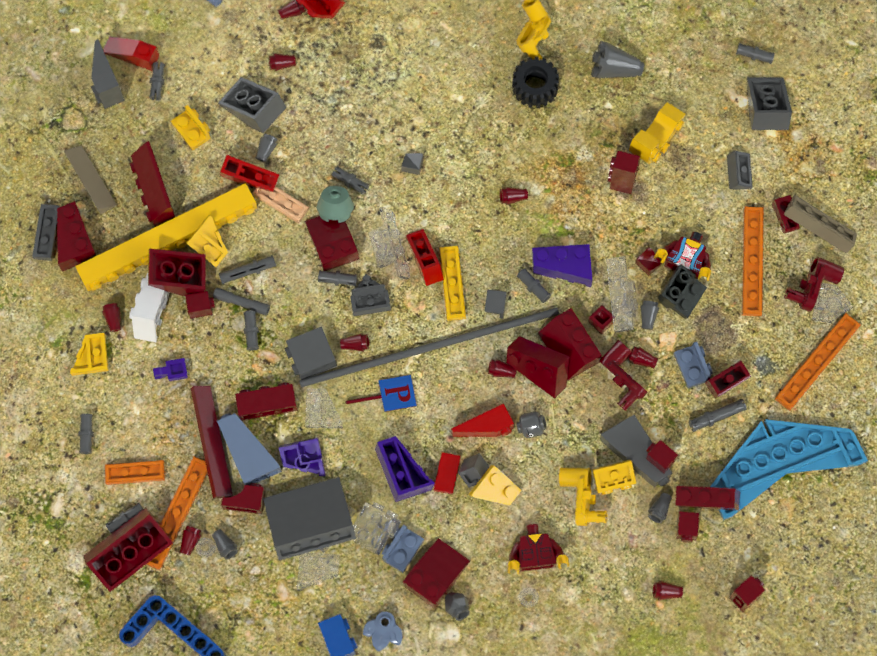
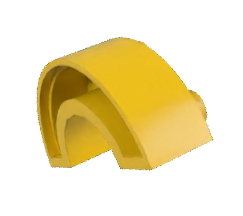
M667 102L659 110L646 132L641 129L632 139L629 152L640 156V159L648 164L652 162L657 163L662 153L665 154L670 147L669 142L676 131L679 132L684 126L685 122L683 119L686 114Z

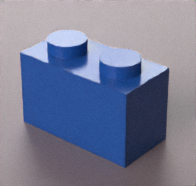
M341 614L318 623L330 656L356 655L354 649L357 648L354 637L349 638L347 630H350L347 618L342 619Z

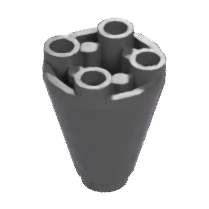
M600 41L598 52L595 51L592 57V62H595V66L592 68L591 77L641 76L644 70V62L608 42Z

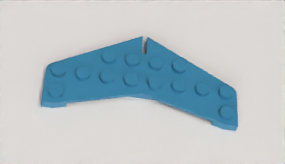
M765 419L764 422L771 437H769L761 421L718 475L711 487L736 488L740 490L739 510L718 509L724 521L733 517L788 473L853 467L864 464L868 460L855 433L851 429Z

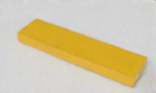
M458 246L439 247L441 270L444 278L443 288L447 321L466 319Z

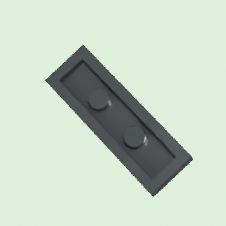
M41 204L32 255L33 259L53 260L57 235V208L60 207L59 205Z

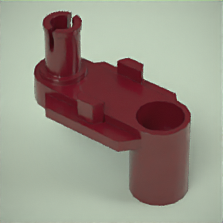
M816 257L810 267L807 280L802 279L800 281L799 288L804 289L803 293L788 287L785 291L787 295H784V299L798 303L800 309L811 312L816 304L823 279L837 285L843 277L844 267Z
M617 340L599 362L615 375L612 380L622 388L626 385L628 387L627 390L629 391L617 402L623 410L627 411L636 399L642 400L648 392L620 367L632 351L620 340Z

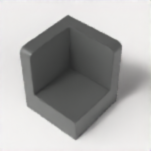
M487 290L485 312L500 314L499 318L503 319L507 292Z
M478 453L463 460L458 474L468 487H472L482 478L489 465L481 454Z

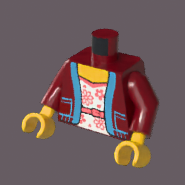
M692 232L690 239L682 236L679 240L670 242L662 249H658L654 256L655 259L660 257L662 259L661 263L665 261L664 267L675 271L677 266L682 264L696 275L694 278L697 280L701 276L706 277L707 281L710 279V257L706 252V246L700 244L703 235L698 232Z

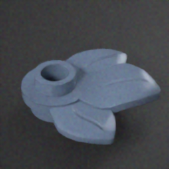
M384 611L379 613L376 619L368 621L364 626L363 635L372 637L373 646L377 651L383 650L389 642L395 645H400L402 642V630L395 624V618L390 612ZM383 618L388 619L389 624L383 625L381 623V620Z

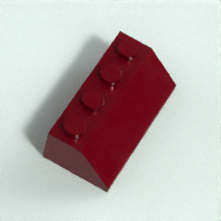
M145 142L131 155L133 162L129 164L132 173H137L138 178L135 179L138 190L142 189L143 195L140 197L143 206L147 205L149 211L146 212L149 223L153 222L154 226L157 227L175 218V214L150 142Z
M146 507L83 555L85 564L107 590L111 592L172 545L173 541Z

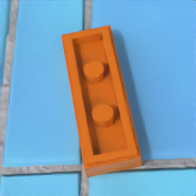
M164 460L105 464L106 485L165 481Z

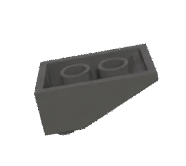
M95 40L91 76L94 85L91 88L98 104L102 103L104 109L125 101L99 40Z
M243 77L218 102L221 107L250 128L263 134L287 108L277 92Z
M747 77L751 129L789 130L792 110L784 77Z

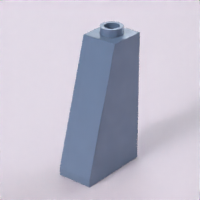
M228 413L220 417L217 423L244 485L258 483L282 472L277 461L235 413Z

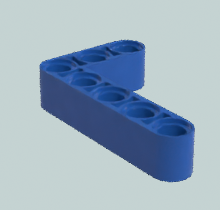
M157 595L151 596L119 633L120 640L126 646L134 647L160 621L200 656H212L216 652L221 653V656H226L218 645L162 597ZM155 602H161L159 610H152V605ZM175 614L176 620L173 623H167L168 616ZM142 617H148L147 624L140 626L139 620ZM185 627L191 628V633L188 636L182 635V630ZM134 632L133 640L126 641V634ZM199 640H206L204 648L198 649L196 647Z

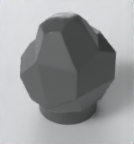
M448 593L445 596V611L457 621L468 617L470 606L464 594Z

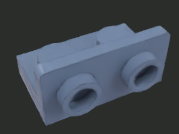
M694 342L692 346L674 352V357L687 389L703 384L711 378V374H713L709 363L706 364L704 349L698 345V342Z
M403 525L401 529L399 527L396 529L392 536L394 538L391 545L387 544L382 551L383 561L401 573L405 572L424 542L422 537L407 529L406 525Z

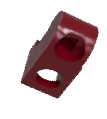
M791 195L777 198L771 204L784 234L799 230L800 228L798 223L784 215L792 199Z

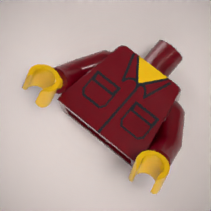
M529 524L526 526L527 536H521L520 541L514 544L509 554L507 572L510 574V570L515 569L517 574H519V572L556 568V566H558V569H561L562 563H566L568 567L570 565L568 557L554 538H549L547 533L539 534L538 524Z

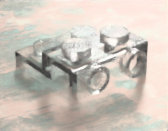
M365 502L353 525L356 539L353 541L380 555L388 537L394 538L401 520L397 519L398 514L390 510H387V512L383 511L384 506L376 502L373 505Z

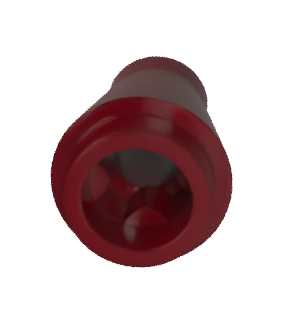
M292 0L281 9H278L282 20L303 15L302 13L306 12L305 7L296 0Z
M276 53L269 55L270 70L278 71L296 66L295 55Z
M504 187V189L499 191L501 204L509 205L527 200L528 191L527 189Z
M111 303L102 306V314L110 332L120 331L121 315L118 304Z
M360 333L341 338V349L361 352L368 350V334Z
M633 346L628 360L632 364L654 369L658 358L640 346Z
M497 358L496 360H490L488 374L492 375V377L515 378L517 370Z
M186 525L185 530L183 529L179 552L191 556L193 549L202 536L200 535L202 530Z
M659 580V582H654L653 598L658 600L682 598L683 587Z

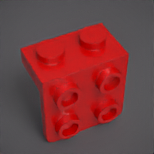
M296 0L307 9L306 12L313 18L333 19L345 5L343 0Z

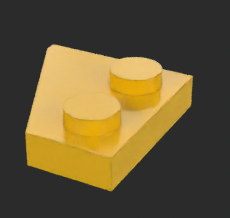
M210 215L207 216L186 242L197 253L206 254V260L215 267L219 265L228 253Z
M105 333L84 336L82 347L76 356V362L70 370L72 376L109 371Z
M491 465L468 495L511 505L522 490L498 468Z

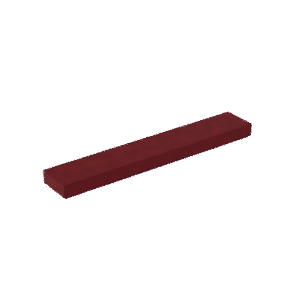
M193 386L190 389L213 499L232 497L233 493L211 387Z

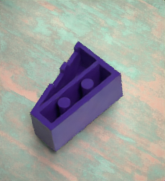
M589 244L532 248L534 274L568 280L570 283L576 282L587 287L592 286Z
M396 436L377 442L375 451L395 503L433 489L435 484L433 480L429 479L424 473L423 468L414 461L411 454Z

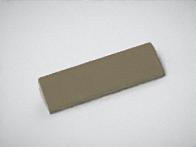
M79 146L65 150L64 152L100 215L116 207L115 201L84 148Z
M794 195L785 210V216L844 253H848L853 248L857 233L798 196Z

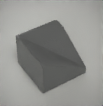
M405 154L401 171L420 175L424 154Z

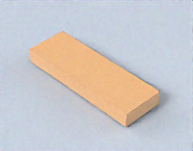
M276 186L273 192L255 188L252 192L254 197L298 224L309 211L308 206Z

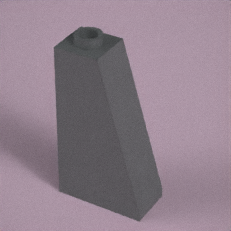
M635 415L601 434V442L623 461L631 460L633 470L653 487L658 485L662 487L670 482L669 478L672 476L670 469L664 474L646 459L648 454L646 450L652 444V441Z

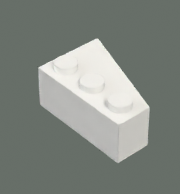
M148 272L146 278H143L141 281V291L136 294V305L134 308H131L129 317L132 319L135 339L156 343L158 338L156 327L157 325L161 326L162 319H160L162 310L166 308L170 292L148 286Z

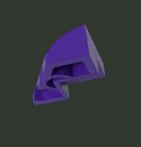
M318 437L280 445L279 451L283 467L294 468L302 472L318 474L319 476L326 475Z

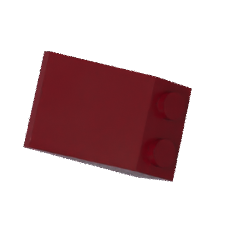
M320 216L305 221L323 271L359 260L358 250L346 221L338 223V220H329V222H326Z
M149 248L148 286L180 296L204 292L206 290V254Z
M438 538L403 580V586L436 609L466 569L470 560Z

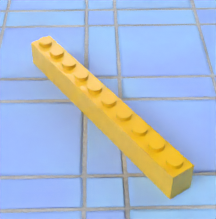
M245 183L75 267L87 291L97 290L107 282L116 281L119 276L125 273L134 272L141 265H148L149 248L170 251L176 248H183L208 215L213 218L217 230H219L221 226L227 223H234L243 215L252 214L257 209L256 201Z

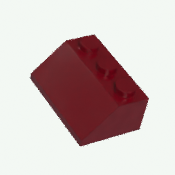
M572 308L553 318L538 332L546 347L569 356L568 381L600 363L599 360L602 358V354Z

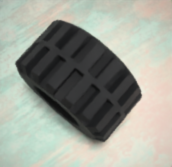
M530 57L527 58V62L523 60L520 62V66H516L513 73L512 88L517 101L521 100L522 105L528 104L529 108H532V106L540 108V105L545 107L548 105V102L551 103L554 97H556L559 86V74H557L556 67L553 68V63H547V59L544 58L539 60V57H535V60H532ZM538 77L544 80L546 84L540 88H532L525 82L530 78Z

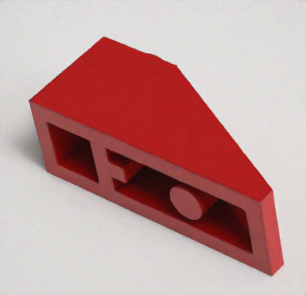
M110 36L103 49L105 55L153 71V63L157 62L160 56L157 46L140 40Z
M226 155L220 170L221 177L241 184L246 183L248 186L269 192L274 191L279 178L277 173Z
M424 229L406 235L425 285L428 286L443 281L440 263Z
M503 403L451 428V434L453 437H498L500 435L503 437L512 432L514 422Z

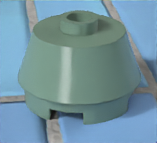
M330 186L322 191L316 207L319 216L324 221L338 220V223H341L351 217L354 203L345 188Z

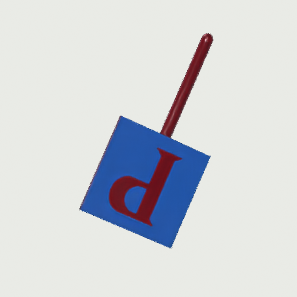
M411 375L378 380L381 395L345 401L346 404L382 398L384 412L417 406Z

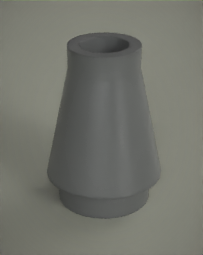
M264 133L263 137H260L256 159L266 163L268 157L278 145L276 143L278 139Z
M643 301V304L640 306L642 329L653 330V325L659 311L658 303Z
M661 493L660 497L648 510L650 520L656 523H662L663 520H666L672 500L670 495Z
M221 529L213 533L212 537L221 557L227 560L238 553L237 544Z

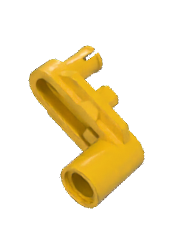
M525 0L522 3V7L528 15L529 21L523 27L516 42L521 52L527 53L529 58L531 57L532 60H535V57H539V60H542L543 57L537 50L536 45L542 38L544 40L548 38L549 33L547 29L551 20L540 0Z
M561 467L559 470L560 487H577L576 526H587L590 522L607 523V511H590V504H596V495H591V468Z

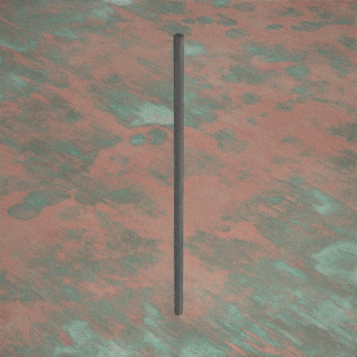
M556 307L299 380L302 388L559 315V311Z

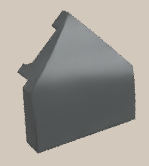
M365 274L360 284L351 290L352 295L350 298L353 317L391 311L389 294L385 285L377 283L369 275Z

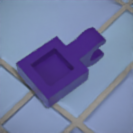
M185 358L165 361L166 367L153 368L155 380L165 378L166 376H168L169 381L188 378Z

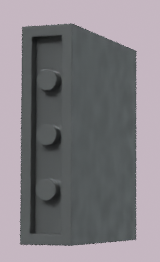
M339 477L263 498L279 561L356 539Z

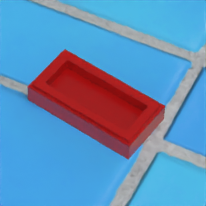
M441 453L434 491L453 495L461 456Z

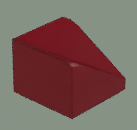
M650 247L636 258L635 262L648 276L662 265L658 257L654 258L655 253Z
M601 305L588 318V322L602 335L615 322L616 317Z

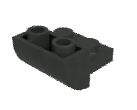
M680 264L661 291L658 299L664 307L671 308L684 319H687L707 287L694 278L695 274Z

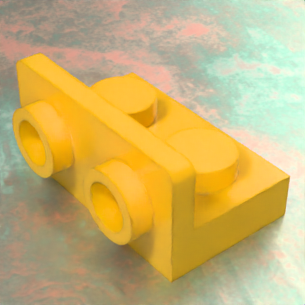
M186 105V111L171 120V124L193 151L211 139L209 135L210 128L205 122L202 123L198 119L200 116L194 108L191 109Z
M631 460L592 469L596 484L595 490L602 495L610 494L614 489L618 488L621 490L629 489L633 484H637Z

